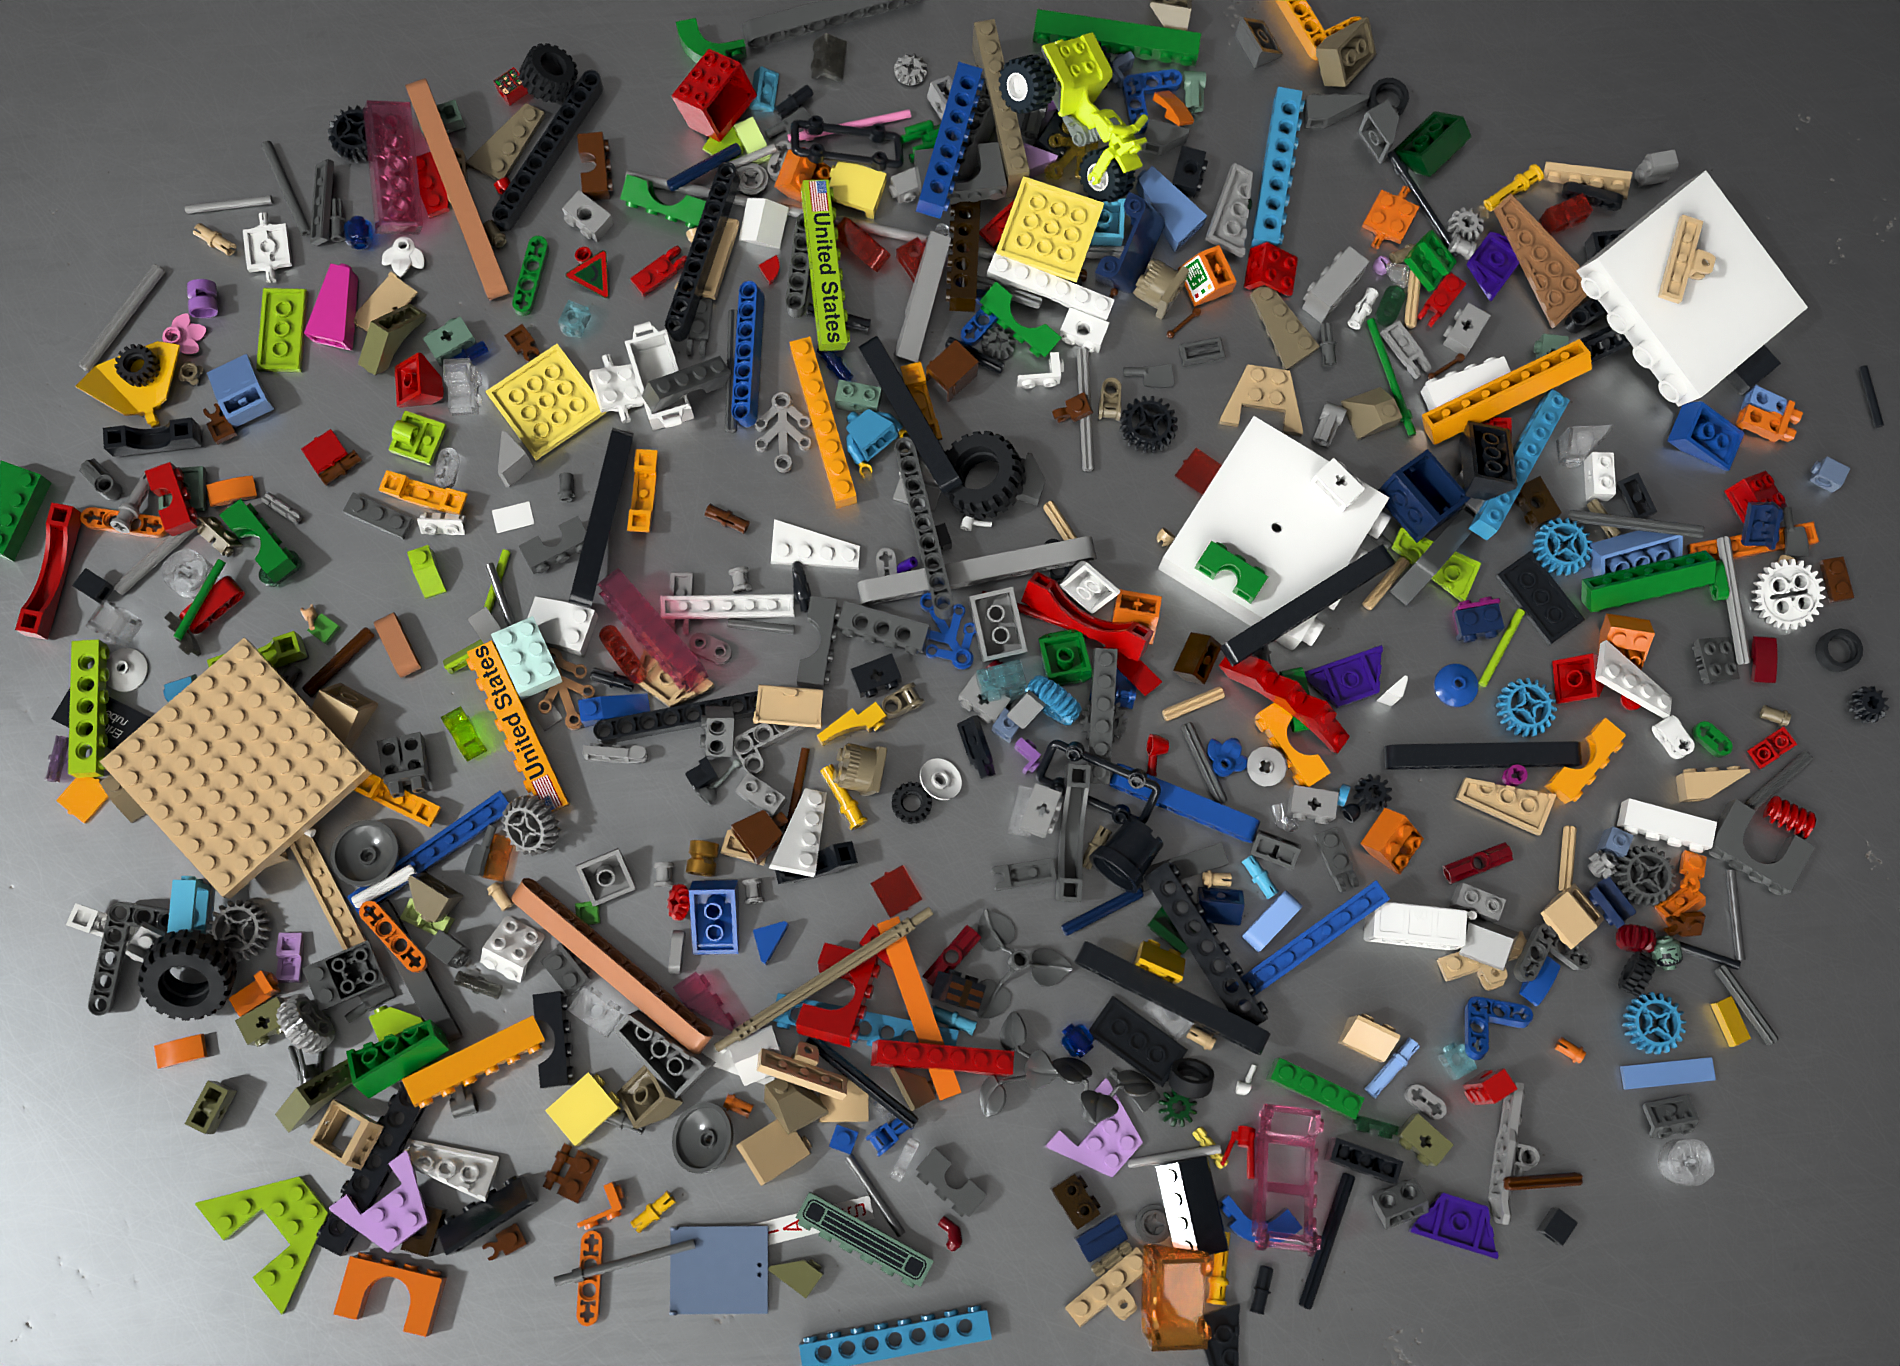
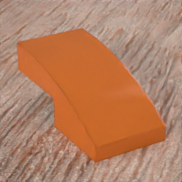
M1169 90L1154 93L1153 101L1167 109L1165 118L1178 126L1193 124L1194 119L1190 111L1175 94Z
M253 475L226 479L206 485L210 507L232 505L234 501L239 499L249 500L257 498Z
M204 1034L189 1036L154 1046L158 1069L208 1057Z

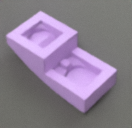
M279 933L276 956L278 957L276 978L279 983H301L303 934Z

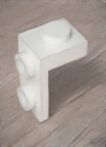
M1059 352L1050 353V373L1018 375L1017 387L1030 389L1038 385L1054 387L1056 384H1060L1061 372H1064L1063 359H1059Z

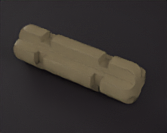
M1128 1241L1118 1245L1119 1248H1114L1101 1258L1100 1262L1097 1261L1091 1266V1270L1097 1277H1100L1105 1273L1106 1269L1109 1270L1122 1260L1124 1255L1127 1256L1133 1251Z

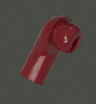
M943 1216L937 1225L948 1233L947 1249L956 1251L962 1245L961 1229L946 1216Z

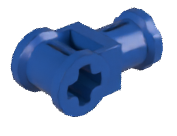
M895 1118L889 1124L886 1122L883 1126H879L865 1139L872 1143L878 1151L877 1155L879 1157L895 1145L900 1135L913 1128H909L903 1123L897 1130H894L895 1127L903 1123L898 1118ZM876 1136H878V1137L880 1138V1140L883 1142L884 1146L881 1145V1143L878 1141V1139L876 1138Z

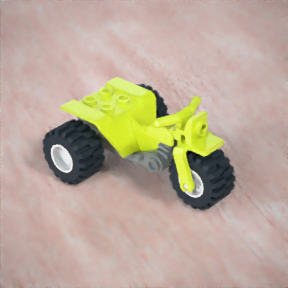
M1092 32L1067 41L1060 39L1056 42L1045 44L1041 47L1040 53L1009 60L1000 71L999 91L1002 92L1001 97L1006 101V106L1011 107V111L1018 114L1045 108L1053 100L1059 111V116L1062 117L1072 136L1073 143L1079 147L1103 140L1104 143L1109 141L1108 146L1090 151L1082 158L1083 162L1079 166L1081 168L1079 176H1081L1080 184L1083 185V190L1085 193H1088L1089 198L1100 202H1110L1128 195L1134 187L1133 182L1136 179L1134 176L1135 170L1143 166L1137 152L1141 151V146L1147 142L1146 137L1136 139L1134 134L1139 132L1146 124L1148 116L1143 114L1135 124L1126 126L1124 121L1112 109L1099 110L1093 105L1100 93L1108 87L1107 84L1111 83L1113 61H1110L1111 55L1106 52L1107 48L1101 46V42L1097 41Z

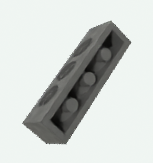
M844 601L837 624L843 635L854 637L855 634L863 636L862 640L870 643H875L876 640L884 642L885 647L896 649L897 646L905 648V652L917 655L918 652L924 654L931 631L929 624ZM867 619L868 625L865 628H858L857 623L859 620ZM881 625L889 626V631L886 634L878 633ZM904 630L910 632V637L907 640L899 639L900 633Z

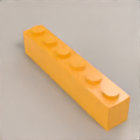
M532 1015L403 1078L402 1082L414 1108L417 1106L424 1108L434 1102L433 1098L439 1095L446 1097L456 1091L455 1087L464 1084L465 1087L471 1085L478 1080V1076L484 1073L486 1076L491 1075L499 1070L498 1066L506 1062L508 1065L513 1064L521 1059L520 1055L526 1052L533 1054L541 1050V1045L545 1043V1039Z

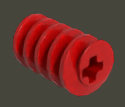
M1779 796L1771 798L1763 813V818L1770 816V824L1777 819V827L1780 828L1785 823V831L1787 832L1793 827L1794 835H1798L1802 831V839L1804 840L1813 831L1817 820L1815 813L1807 812L1803 807L1798 808V805L1790 804L1788 800H1782Z

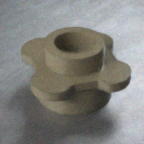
M185 362L180 368L178 378L182 382L187 381L195 386L199 383L198 379L204 373V368L200 365L196 366L191 362Z

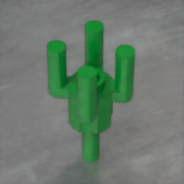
M927 120L905 127L906 134L901 135L903 143L921 138L923 143L912 147L913 153L908 155L911 163L914 162L915 150L934 148L940 124L934 126L932 120Z

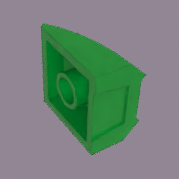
M1075 629L1048 633L1038 638L1044 671L1048 679L1053 680L1060 686L1084 683L1091 678L1092 668L1083 633Z

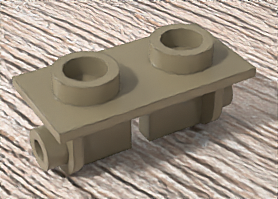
M213 516L198 518L201 522L198 524V528H196L198 529L197 532L209 543H212L214 538H216L212 546L223 556L230 557L234 553L233 547L243 545L237 540V536L234 533L226 530L221 525V521Z

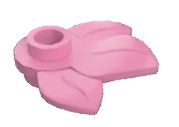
M186 313L177 316L173 320L171 327L164 330L162 338L163 342L180 345V352L183 354H195L200 351L197 342L204 338L207 329L199 324H191L190 316ZM173 336H178L177 339L172 341Z

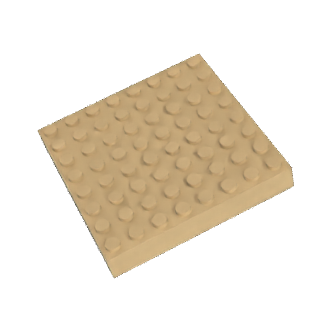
M245 637L100 761L219 894L228 899L237 894L372 774L274 666Z

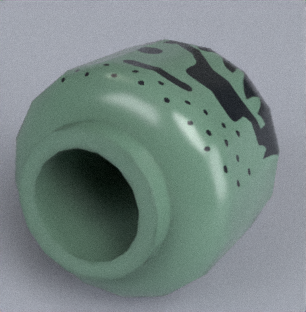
M1670 935L1656 937V946H1654V951L1651 952L1652 959L1656 961V966L1662 967V970L1676 969V965L1683 960L1681 943Z

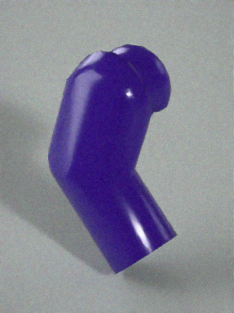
M912 556L897 565V573L911 571L912 568L918 565L916 557Z

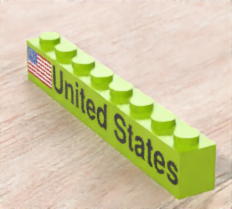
M829 179L803 180L801 198L819 351L844 350L847 343L850 342V332L845 327L848 314L847 309H843L845 290L841 289L840 281H843V271L838 266L841 254L840 248H836L838 229L834 228L833 223L836 220V210L831 205V200L834 198L833 188L829 187Z

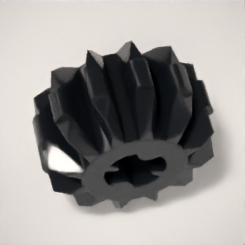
M1863 686L1858 691H1854L1851 694L1852 699H1849L1847 702L1853 706L1849 709V712H1855L1854 719L1861 718L1862 723H1868L1869 721L1870 723H1875L1879 719L1884 718L1886 715L1884 711L1889 709V706L1884 704V702L1888 701L1889 698L1881 696L1883 690L1876 692L1875 686L1868 688Z
M1368 774L1366 780L1360 778L1358 780L1360 785L1354 786V790L1359 793L1353 797L1354 799L1360 798L1361 801L1357 805L1361 807L1365 804V811L1367 812L1371 808L1374 812H1378L1380 807L1386 808V802L1392 800V797L1387 794L1392 791V788L1385 787L1388 780L1380 782V775L1375 776L1373 779V776ZM1371 789L1374 790V794L1376 795L1374 798L1371 797L1372 793L1369 792Z

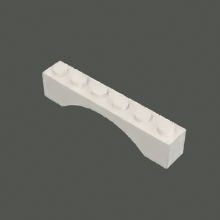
M996 252L986 274L988 279L1041 295L1068 308H1073L1104 321L1107 320L1115 300L1037 268L996 254Z

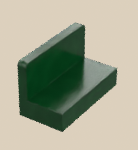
M1161 907L1146 927L1183 955L1188 947L1163 907ZM1190 927L1191 931L1198 933L1192 927Z

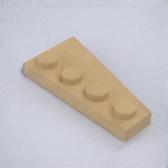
M1546 162L1543 180L1560 184L1576 182L1620 193L1623 195V199L1627 200L1632 172Z
M1471 778L1463 779L1456 796V800L1537 836L1541 835L1556 798V794L1540 793L1530 789L1524 790L1514 786H1503Z

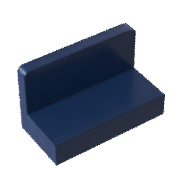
M1198 887L1197 902L1204 908L1206 912L1204 917L1208 923L1241 925L1245 905L1243 890Z
M1112 1214L1074 1238L1088 1262L1094 1261L1128 1239L1116 1214Z

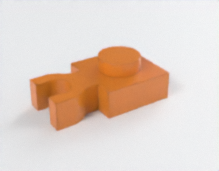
M1687 850L1681 853L1679 873L1684 874V878L1680 882V888L1684 889L1689 882L1693 886L1692 892L1696 893L1700 889L1699 880L1704 877L1707 857Z

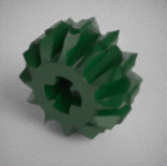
M1172 1089V1097L1169 1093L1164 1092L1163 1096L1167 1101H1158V1104L1165 1105V1109H1159L1158 1113L1166 1112L1167 1114L1162 1120L1167 1122L1172 1118L1170 1122L1172 1127H1175L1177 1119L1180 1127L1185 1126L1184 1118L1187 1122L1191 1123L1193 1119L1188 1114H1197L1196 1110L1191 1109V1106L1197 1105V1101L1189 1102L1190 1098L1177 1095ZM1180 1101V1106H1183V1110L1175 1113L1176 1109H1172V1105Z

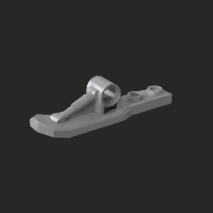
M1514 1082L1518 1089L1503 1100L1488 1194L1490 1212L1495 1222L1503 1225H1508L1511 1220L1510 1196L1514 1191L1504 1189L1503 1179L1505 1177L1524 1176L1525 1172L1530 1170L1531 1167L1536 1166L1540 1160V1155L1536 1148L1517 1143L1518 1126L1522 1121V1114L1520 1113L1521 1104L1525 1099L1524 1084ZM1524 1151H1526L1528 1155L1526 1162H1524L1522 1156Z

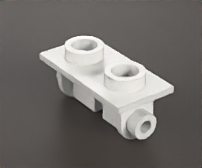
M425 512L420 514V518H417L421 534L465 535L463 526L466 523L465 515L445 513V519H441V513Z

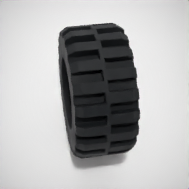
M976 431L971 436H968V434L961 436L962 440L959 442L955 440L951 444L952 448L950 450L947 449L945 452L963 484L948 492L945 496L960 513H965L966 516L971 518L975 515L978 519H985L986 515L992 518L996 517L1000 511L1002 513L1008 510L1007 507L1010 504L1014 505L1018 501L1016 496H1020L1024 490L1021 485L1025 484L1026 476L1024 475L1025 466L1022 463V459L1009 440H1005L1000 434H995L994 436L991 431H984V434ZM984 461L999 463V472L989 485L980 489L965 487L967 474L975 465Z
M182 929L178 933H175V931L166 933L165 937H159L149 947L139 971L138 986L140 987L142 997H147V1004L150 1007L154 1006L156 1012L161 1015L165 1013L171 1019L177 1017L182 1018V1021H189L190 1018L199 1020L203 1019L205 1015L208 1017L215 1014L217 1010H220L225 1005L236 978L237 964L236 959L232 957L233 953L230 948H225V943L220 939H214V935L207 933V935L200 933L201 930L194 929L193 932H188L187 929ZM177 966L191 967L201 972L207 978V981L195 984L186 983L175 978L168 969Z

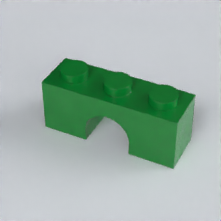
M1211 541L1195 566L1196 570L1212 580L1222 570L1233 572L1237 578V585L1232 592L1250 604L1268 579L1264 570L1257 566L1249 565L1246 563L1245 558L1238 554L1230 553L1227 551V547L1219 542Z

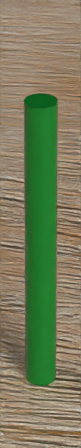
M217 559L173 635L174 638L180 641L183 639L226 562Z

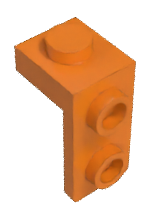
M260 970L253 975L255 981L229 997V1001L238 1016L242 1017L281 992L277 985L279 982L272 972Z
M611 1182L603 1186L611 1209L577 1223L578 1228L584 1226L587 1230L599 1225L598 1220L603 1217H607L610 1220L621 1215L620 1210L625 1208L622 1200L625 1198L620 1184L616 1185V1182Z

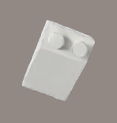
M1080 561L1059 585L1060 588L1091 614L1121 592L1085 561Z
M536 596L528 618L534 617L548 647L581 657L585 656L599 617L593 609Z

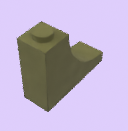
M409 303L372 320L358 365L374 375L387 370L401 343L412 330L425 322L427 314Z
M348 1059L298 1086L275 1114L288 1133L308 1122L325 1104L353 1085Z

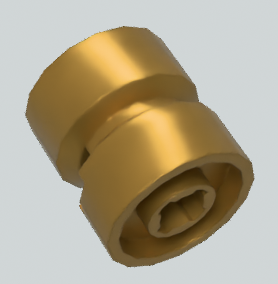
M691 840L688 852L691 858L687 860L686 873L714 877L717 865L714 859L718 857L719 844L709 841Z

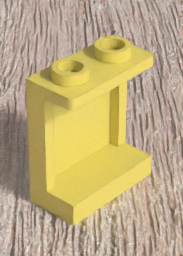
M837 161L836 166H832L829 176L831 178L829 187L833 188L834 198L831 201L865 211L866 217L874 220L887 184V173L854 163Z
M588 1072L545 1110L574 1146L579 1147L586 1141V1137L613 1113L621 1109L618 1105L621 1102L613 1091L607 1092L603 1087L606 1084L605 1081L597 1073L593 1075Z

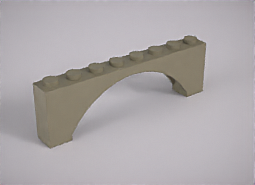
M995 19L974 22L972 50L976 67L979 66V68L983 69L982 74L992 105L1007 184L1006 198L1016 197L1023 176L1029 178L1030 170L1017 114L1011 111V107L1006 106V101L1001 97L1002 92L999 91L1000 71L1004 68L1005 62Z

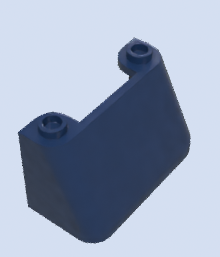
M1129 192L1124 202V211L1131 217L1130 226H1133L1120 259L1113 256H1105L1100 260L1095 271L1096 281L1112 288H1117L1124 293H1133L1135 291L1136 283L1147 269L1165 224L1161 213L1142 197Z

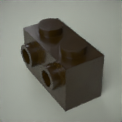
M1191 632L1173 671L1185 681L1205 685L1222 645L1211 635Z
M1072 1173L1050 1188L1074 1228L1078 1230L1100 1215L1098 1209L1101 1206L1094 1195L1090 1197L1085 1189L1088 1186L1082 1176L1079 1175L1077 1177Z

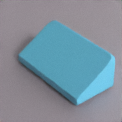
M762 66L754 72L752 86L757 96L749 105V109L774 112L779 73Z

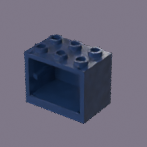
M1428 449L1394 472L1378 489L1379 492L1389 497L1385 507L1416 543L1448 521L1471 499L1465 496V490L1461 488Z

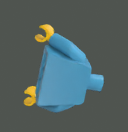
M868 409L861 415L851 412L847 417V422L849 423L846 427L848 432L846 437L847 451L854 463L859 465V474L862 478H865V475L862 473L863 468H868L872 474V467L869 464H865L864 460L867 462L894 441L898 434L900 435L899 438H902L903 435H907L910 438L907 431L902 429L903 426L890 413L874 412Z

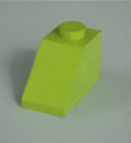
M426 545L408 551L407 554L413 573L425 599L447 592L434 551L430 546Z
M387 1005L374 1010L375 1014L369 1016L379 1042L383 1041L387 1035H399L403 1032V1029L425 1021L422 1017L397 1008L388 1007Z

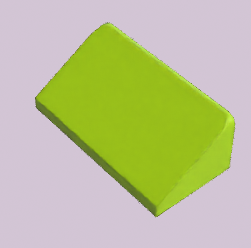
M480 639L444 659L445 669L450 674H453L467 666L466 659L469 658L467 651L483 645V641Z

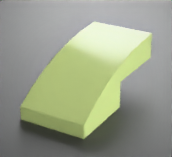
M753 117L734 125V129L744 146L746 154L767 146ZM771 154L751 163L763 164L770 160Z
M412 898L409 899L399 918L433 935H436L439 930L448 933L455 920L449 916H446L443 921L435 923L423 920L420 917L421 914L415 911Z

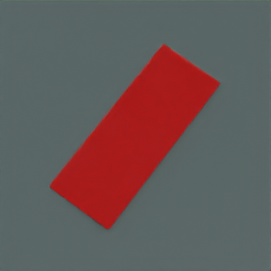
M1117 651V669L1144 696L1162 683L1140 659L1137 662Z

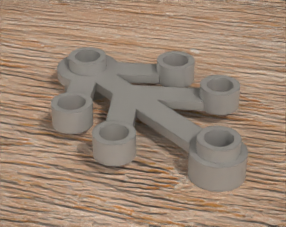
M778 392L772 397V407L762 417L757 418L755 428L760 432L765 431L768 427V422L776 414H778V422L762 437L756 439L755 447L757 451L765 452L768 449V443L778 434L779 455L776 456L774 461L775 468L781 473H786L792 468V459L788 455L787 433L798 442L801 450L807 451L811 448L810 438L803 436L787 421V413L798 421V426L801 430H808L811 427V420L808 416H803L793 406V399L790 394ZM782 400L786 401L784 406H780L778 403ZM806 420L808 421V424L806 426H802L800 424L801 421ZM763 421L765 425L763 427H759L757 425L758 422ZM808 441L809 444L807 446H802L801 442ZM764 442L765 446L762 448L758 447V443ZM781 462L788 464L785 468L780 467Z

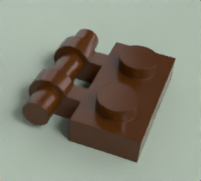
M564 1143L561 1150L557 1151L555 1155L556 1160L551 1170H548L545 1175L546 1180L543 1187L551 1190L554 1183L557 1182L561 1184L557 1194L579 1204L600 1160L581 1150H578L575 1158L569 1156L572 1146ZM564 1163H568L571 1166L566 1176L559 1175Z

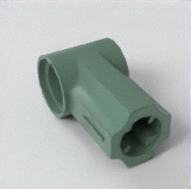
M1184 71L1183 74L1185 106L1191 114L1202 112L1204 108L1205 71Z

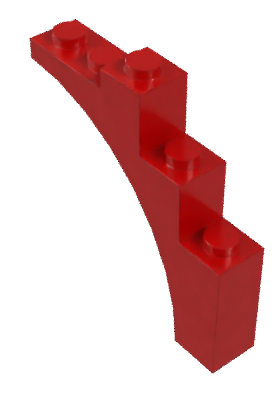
M1250 656L1232 667L1227 658L1224 657L1218 665L1228 678L1257 691L1297 718L1331 752L1338 754L1349 739V734L1335 718L1337 713L1327 701L1308 695L1297 681L1278 675L1268 661Z

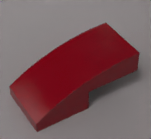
M1753 636L1750 658H1753L1751 681L1776 683L1777 639L1775 637Z

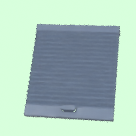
M768 1226L670 1227V1245L694 1239L696 1248L670 1255L669 1315L768 1314Z

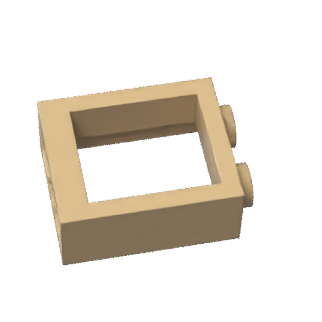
M332 1100L309 1143L344 1165L361 1170L384 1126L348 1104ZM349 1114L361 1123L345 1152L333 1146L332 1142Z

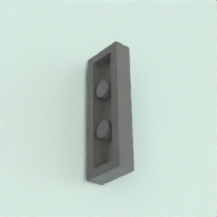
M354 492L343 510L345 514L403 540L414 521L411 517Z

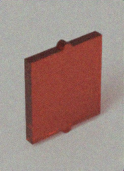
M1195 448L1188 459L1183 460L1184 464L1175 474V477L1203 496L1222 465L1198 448Z
M903 865L889 873L885 872L884 876L870 883L890 918L903 910L908 911V907L922 900Z

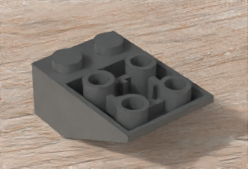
M369 940L302 968L319 1011L331 1008L386 983Z

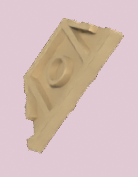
M649 636L645 637V647L640 658V668L637 671L635 680L640 687L669 708L678 706L714 688V683Z

